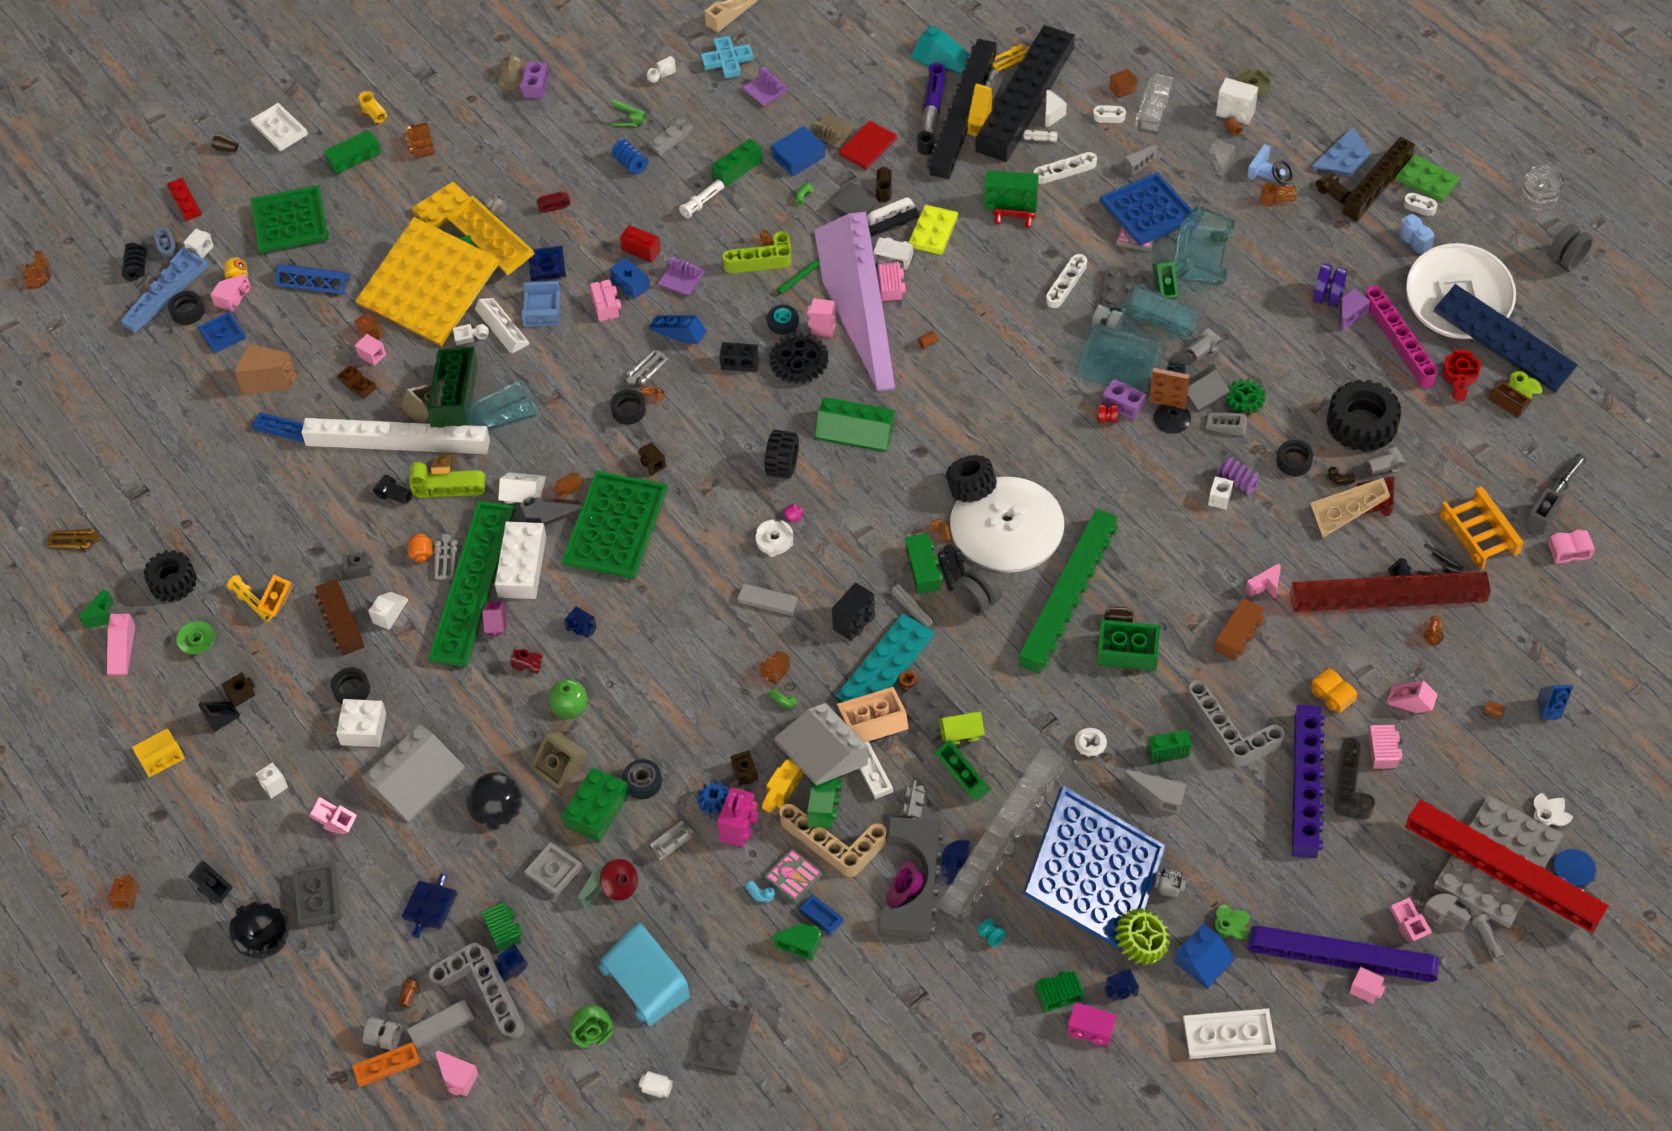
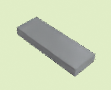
M743 584L737 599L738 603L790 616H793L799 601L797 596Z
M462 1000L408 1028L407 1032L416 1049H419L474 1020V1017L465 1000Z

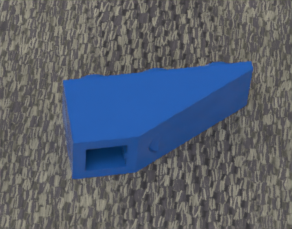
M657 315L649 326L650 330L685 344H698L707 332L699 318L694 315Z
M1573 684L1552 685L1540 689L1537 701L1541 719L1557 720L1562 718L1573 689Z

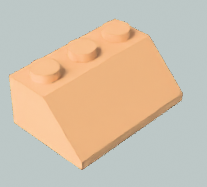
M894 687L837 704L841 719L864 742L908 729L906 711Z

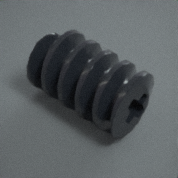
M136 243L125 244L122 277L124 279L136 281L144 276L147 257L145 246Z

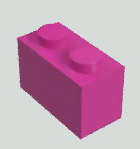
M1075 1002L1068 1023L1067 1034L1075 1039L1089 1040L1098 1046H1109L1117 1015Z

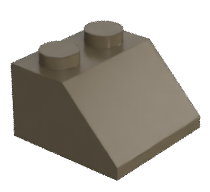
M432 384L406 389L400 407L417 423L430 424L427 406Z
M560 732L546 734L530 769L560 790L581 770L588 752Z

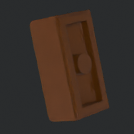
M1503 381L1494 386L1488 396L1490 401L1517 418L1522 415L1532 402L1530 398Z

